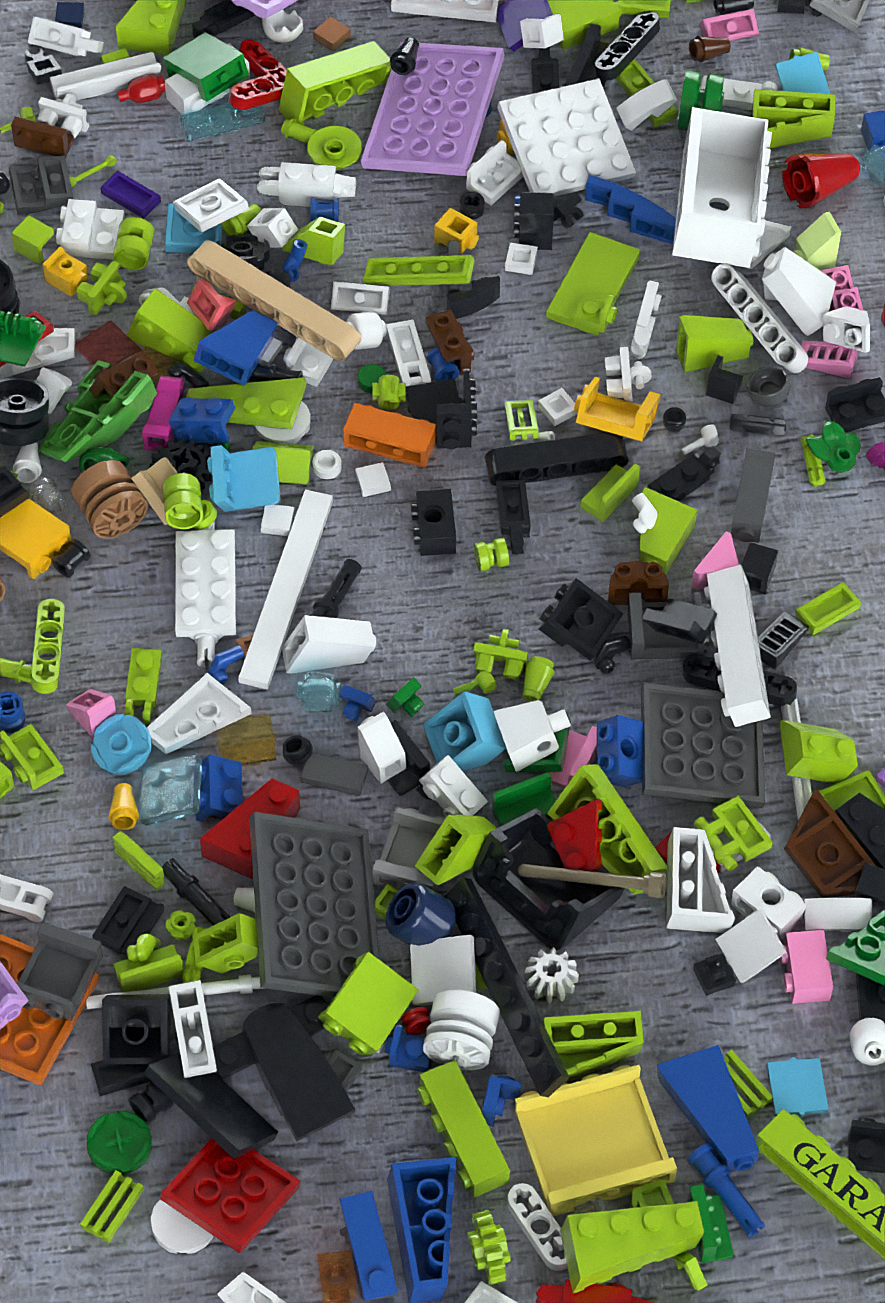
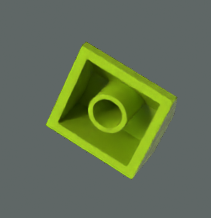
M787 720L780 722L786 775L837 784L844 781L858 767L855 742L847 735L832 728Z

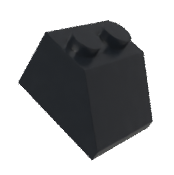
M170 994L106 995L102 999L103 1064H153L169 1057L171 1037Z

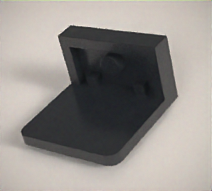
M463 369V404H437V449L471 447L472 436H477L475 378H470L469 369Z

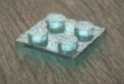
M197 754L143 767L139 821L147 826L199 813L202 759Z

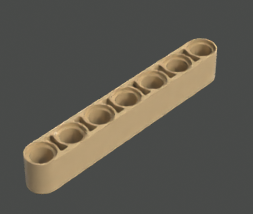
M204 241L187 259V265L194 274L259 314L278 322L280 327L337 361H344L362 340L359 332L347 322L213 241Z

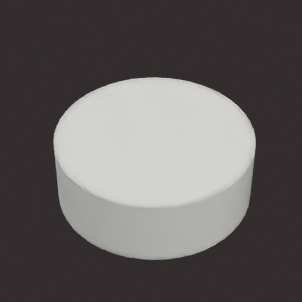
M322 450L313 457V472L319 478L332 479L341 472V458L336 452Z

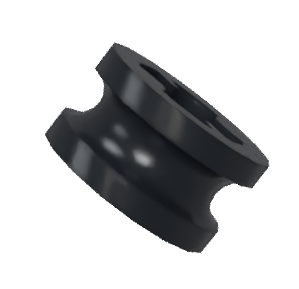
M478 192L463 194L460 199V213L470 219L481 217L484 213V197Z

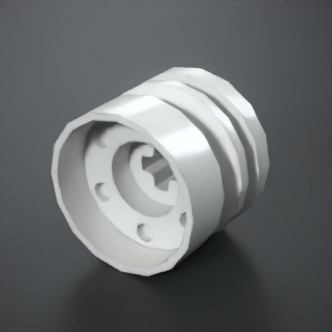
M464 990L439 992L434 997L430 1014L431 1024L427 1027L423 1052L428 1058L441 1065L456 1060L460 1070L484 1068L489 1064L490 1050H492L493 1046L492 1036L496 1033L500 1009L487 997Z

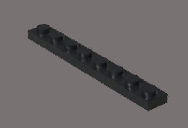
M463 877L444 897L449 899L455 908V922L461 934L474 937L475 963L495 1004L500 1009L501 1017L539 1095L549 1098L570 1077L472 879Z

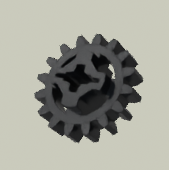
M179 438L178 444H173L169 440L167 441V448L159 446L158 454H152L150 467L166 457L178 474L186 473L196 477L200 482V489L204 490L205 481H211L212 479L207 464L208 457H211L210 452H205L203 444L195 447L193 439L188 444H184L182 438Z

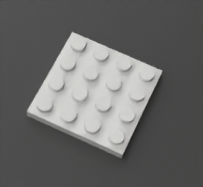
M600 79L499 101L497 108L529 192L554 193L555 197L586 189V183L590 174L610 182L634 178L636 174L635 168Z

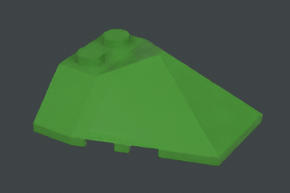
M98 360L76 389L80 393L73 404L67 402L64 410L67 414L60 424L58 422L54 423L38 451L43 455L67 462L80 457L88 449L104 447L118 441L138 416L151 407L153 398L158 394L152 379L147 374L134 371L113 398L107 392L95 399L89 391L95 381L93 377L102 369L113 367L110 363Z

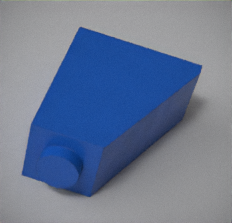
M252 310L202 339L198 344L194 361L245 386L273 340L278 322Z

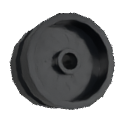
M26 377L0 379L1 444L26 446L34 444L46 436L49 431V393L42 383Z

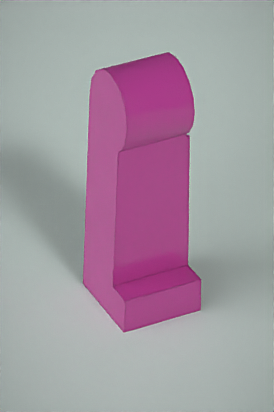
M160 376L157 386L158 394L155 396L148 422L144 424L142 431L144 450L158 451L159 446L168 447L167 441L171 440L173 442L174 434L168 420L183 396V378ZM152 437L164 439L165 442L155 443Z

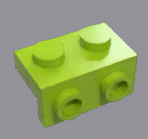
M32 724L10 736L4 730L0 732V755L6 762L9 760L15 766L13 770L18 780L22 784L26 782L32 791L64 773L63 766Z

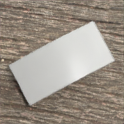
M664 79L640 90L616 109L625 128L633 131L651 114L659 117L677 99L669 82Z
M871 898L805 899L806 931H861L872 919Z

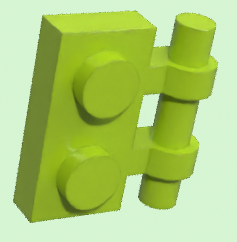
M739 795L712 810L714 822L709 824L704 817H699L694 822L697 829L705 830L710 847L714 851L713 856L718 864H723L728 872L733 871L738 866V863L733 858L737 853H740L745 862L770 850L773 845L772 840ZM724 832L731 842L724 845L717 835Z

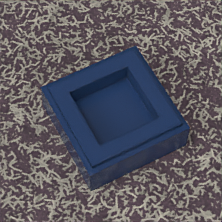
M57 2L55 22L82 28L85 10L84 3Z

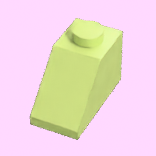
M830 211L822 214L796 238L793 253L820 271L836 266L841 230Z

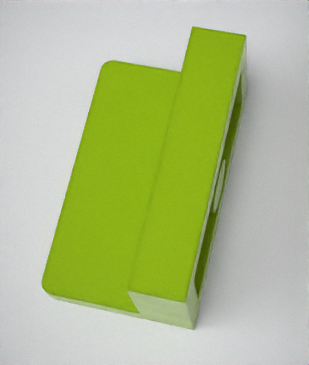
M256 441L254 443L253 450L272 447L276 451L279 482L304 485L309 483L310 461L313 458L314 446Z
M635 463L627 471L616 464L581 500L580 507L604 522L639 486L640 466Z
M174 944L152 951L149 958L143 962H140V960L131 962L129 959L113 964L122 992L148 989L181 978L184 972L181 956L177 954Z

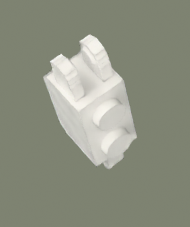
M281 162L280 167L267 166L259 171V176L262 180L257 185L259 193L279 196V202L284 205L310 207L311 198L321 201H333L334 198L355 197L356 178L337 174L336 166Z

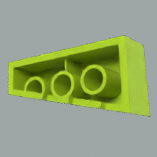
M598 764L580 766L547 814L553 820H556L594 800H601L602 810H598V829H602V841L599 846L601 864L610 873L644 877L645 874L650 875L651 872L665 873L668 869L667 865ZM628 888L634 895L643 893V890Z
M697 1201L567 1215L560 1233L573 1294L584 1290L587 1286L595 1283L601 1284L627 1271L629 1273L636 1271L651 1262H659L696 1248L704 1234Z

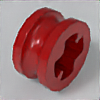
M426 1007L412 1009L403 1015L401 1021L407 1026V1034L417 1036L427 1032V1027L431 1024L430 1017H428L429 1010Z

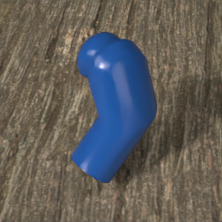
M303 240L294 241L291 252L281 267L290 275V282L296 281L300 275L298 270L307 249V243Z

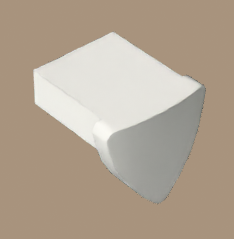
M42 367L36 381L42 383L48 390V414H51L65 391H68L72 385V381L58 372Z

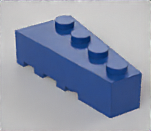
M457 1157L391 1164L387 1184L409 1303L442 1300L447 1286L452 1203L455 1185L454 1176Z

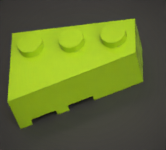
M155 288L136 312L125 338L170 359L182 361L202 373L206 367L194 361L198 344L202 339L217 330H208L197 316Z

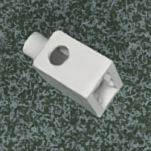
M539 700L493 711L516 772L557 751L559 745L554 733L571 726L565 709L547 715L542 701Z

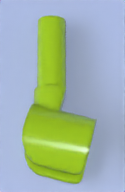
M28 106L20 109V118L36 122L32 107ZM12 122L0 127L1 134L12 130Z
M481 671L475 677V680L455 687L453 691L455 695H458L464 691L480 687L487 694L495 690L497 684L490 672Z

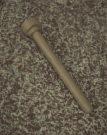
M521 864L518 867L519 875L524 877L643 890V893H647L649 897L654 898L664 897L667 884L666 874L651 872L650 875L645 874L644 877L529 864Z

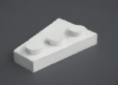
M207 673L147 727L152 739L151 743L165 754H168L250 715L251 707Z

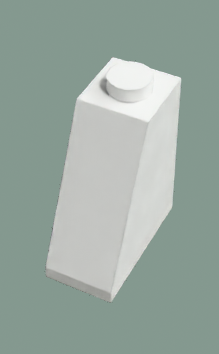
M786 247L775 254H770L764 262L765 270L762 281L800 330L809 336L823 327V314L829 312L836 281Z
M304 615L282 648L286 673L293 674L364 663L375 649L376 637L372 633L371 623L368 621Z

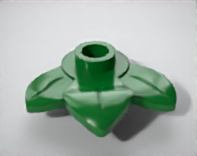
M829 420L823 425L822 437H808L806 439L811 452L818 459L827 461L830 469L837 473L851 470L856 462L855 456L861 449L860 440L855 433L845 434L844 429L838 423Z

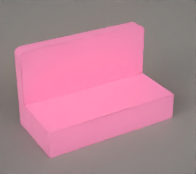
M592 726L588 736L569 731L563 771L549 772L552 778L551 784L565 788L580 766L594 764L597 757V727Z

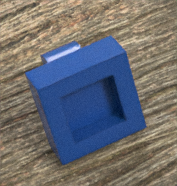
M345 684L339 695L347 703L343 714L346 715V718L356 722L360 717L362 709L372 712L376 703L371 694Z

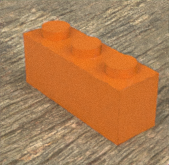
M354 403L343 428L344 446L426 468L436 444V424L423 419L418 420L403 416L397 412L380 410L371 405Z

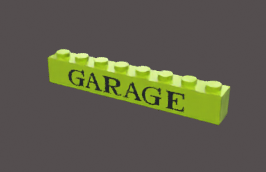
M783 1109L757 1135L756 1144L759 1152L885 1260V1195L881 1192L879 1185L872 1179L864 1178L858 1173L854 1164L849 1159L843 1156L840 1157L831 1150L829 1143L823 1137L815 1136L810 1132L801 1118L795 1114L790 1115Z

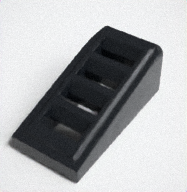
M783 612L758 637L761 661L776 670L805 635L809 626ZM787 623L797 630L794 632L783 624ZM778 630H782L786 634L790 635V637L788 638L784 636L783 634L778 632ZM773 636L776 637L777 639L781 640V641L784 642V643L781 644V643H779L778 641L774 640V639H773ZM767 644H771L772 646L777 648V650L772 649L771 647L767 646Z

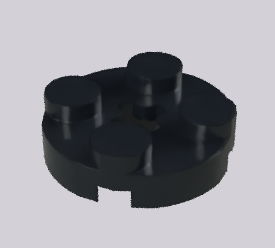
M231 235L226 237V242L220 245L259 270L265 268V263L270 258L269 242L265 239L264 243L259 242L258 237L255 235Z

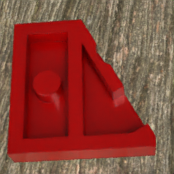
M594 800L546 824L565 869L592 872L601 869L599 846L602 841V829H598V810H602L601 800Z

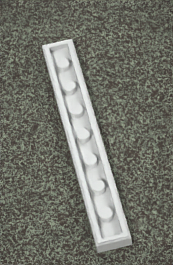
M306 489L303 493L239 674V683L267 690L269 688L333 503V495Z

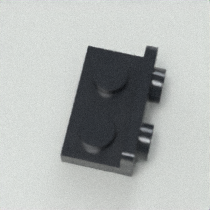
M880 377L864 379L859 383L846 387L840 386L829 391L825 409L831 421L838 423L845 433L885 422V398L881 392L882 379Z
M871 1118L852 1120L848 1134L847 1159L854 1164L856 1170L885 1173V1123L876 1122Z

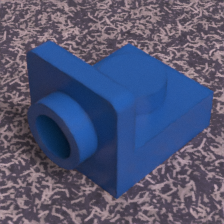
M396 1025L394 1035L389 1034L385 1044V1053L389 1054L390 1066L427 1072L431 1059L423 1052V1044L426 1037L403 1033L402 1025Z
M506 1075L489 1076L482 1110L488 1126L494 1127L496 1115H503L505 1099L515 1100L520 1097V1081H515L514 1078Z

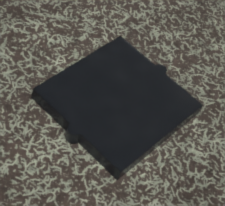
M455 379L406 386L409 402L407 411L411 413L414 419H423L436 424L437 404H462V398L458 395Z

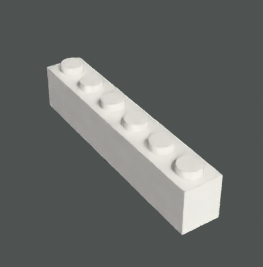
M741 565L708 573V586L704 587V592L708 604L712 606L709 609L717 612L712 625L715 626V630L711 631V638L714 647L718 648V653H714V658L718 671L722 672V675L717 676L721 693H725V698L721 699L725 717L731 716L735 727L771 718L750 588Z

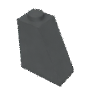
M746 448L731 535L734 539H739L743 542L759 543L774 466L775 453Z

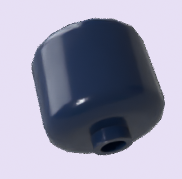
M419 882L408 883L393 896L389 903L385 924L391 935L408 945L420 946L430 944L439 938H447L450 935L455 923V908L449 899Z

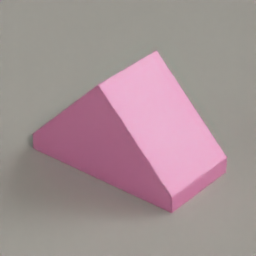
M727 531L694 570L692 588L695 590H702L708 586V573L739 565L732 535Z
M93 689L87 690L66 704L69 712L92 738H94L93 734L96 728L105 719L116 715L115 701L112 695Z

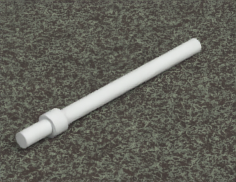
M251 974L239 975V979L201 983L204 996L239 991L240 994L253 993V990L265 989L260 988V976L252 977ZM169 987L89 996L86 1000L87 1009L102 1008V999L106 995L170 994Z

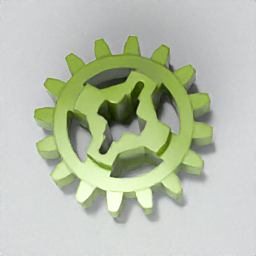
M489 1210L473 1213L472 1223L474 1228L472 1232H468V1240L474 1265L477 1266L478 1270H484L489 1285L506 1281L505 1263L510 1262L504 1229L500 1225L493 1223L492 1214L490 1215Z

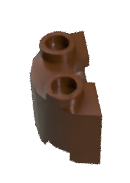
M638 560L619 563L611 575L608 602L612 605H628L629 593H641V599L645 602H667L669 583L662 571L661 565L656 562Z

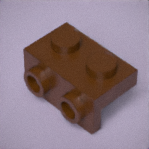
M14 117L11 124L14 146L52 156L65 155L66 158L74 142V136L67 134L64 128L19 117Z
M452 310L427 316L425 322L443 361H454L460 375H463V369H469L470 373L474 352L472 346L467 344L460 322H457Z
M142 350L133 356L127 355L110 369L106 367L99 371L93 377L95 381L89 391L95 399L107 392L113 398L134 371L147 374L152 379L157 376L158 370Z

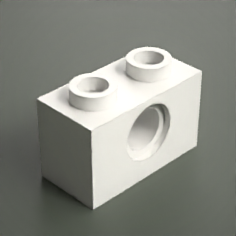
M758 866L733 890L731 906L745 917H748L758 909H762L771 926L777 929L776 934L780 941L786 936V933H789L803 919L806 906L796 892L787 890L772 873L765 872ZM771 900L774 901L776 904L768 905L764 901Z

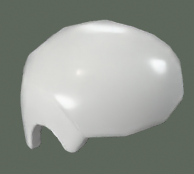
M282 9L266 19L262 18L264 33L269 39L276 42H290L302 33L303 19L297 15L295 10L288 14Z

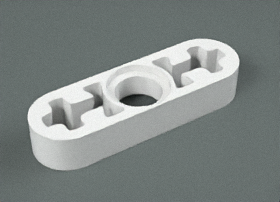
M524 1183L513 1186L508 1193L507 1205L509 1211L545 1265L554 1271L567 1269L565 1252L564 1259H560L558 1256L551 1257L553 1248L549 1241L552 1238L558 1251L564 1250L560 1233L561 1227L532 1186ZM518 1195H521L522 1198L529 1197L528 1207L532 1213H530L528 1217V1210L526 1209L524 1204H516ZM536 1220H544L549 1224L550 1229L545 1234H536L532 1231L531 1224Z

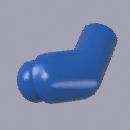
M236 645L216 654L208 669V674L222 685L225 684L228 678V674L225 672L228 665L244 658L242 648Z

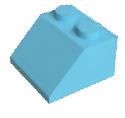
M464 691L423 724L436 763L449 755L462 771L486 765L507 749L489 698Z

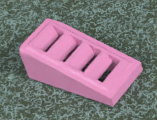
M803 340L801 347L805 352H813L812 358H808L805 368L847 379L851 378L858 350L828 342ZM819 354L824 355L823 359H818Z

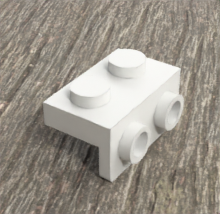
M501 140L497 145L490 147L479 161L473 162L469 166L467 171L466 189L470 192L481 194L484 197V201L491 206L524 177L518 161L506 153V143Z

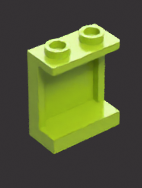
M368 951L358 957L352 966L354 970L327 1009L320 1013L318 1019L324 1022L323 1027L335 1036L341 1035L349 1041L348 1045L353 1051L360 1055L366 1054L369 1056L376 1053L382 1046L419 989Z

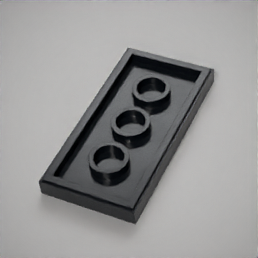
M180 1052L148 1065L144 1073L233 1159L274 1141L278 1134V1131L215 1072L185 1078Z

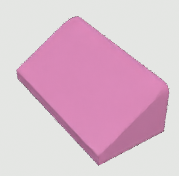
M754 9L706 18L700 22L703 35L707 37H727L729 41L759 35Z

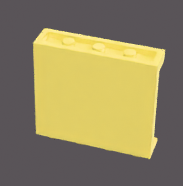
M623 1065L607 1074L600 1076L599 1074H590L578 1082L571 1084L565 1082L549 1098L540 1096L537 1091H529L515 1099L514 1113L546 1207L552 1216L631 1195L633 1188L663 1178L666 1184L675 1182L677 1167L674 1158L668 1157L641 1083L640 1065L632 1067Z

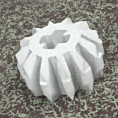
M554 947L551 949L550 954H546L540 949L538 958L530 957L528 960L529 967H526L524 977L528 980L526 982L528 991L535 990L534 996L536 999L541 998L543 995L547 996L546 1000L549 1004L555 996L560 1001H563L565 993L572 994L575 991L574 984L578 982L579 974L575 971L577 966L575 960H568L566 951L561 955H556L557 952ZM548 974H554L555 977H550Z

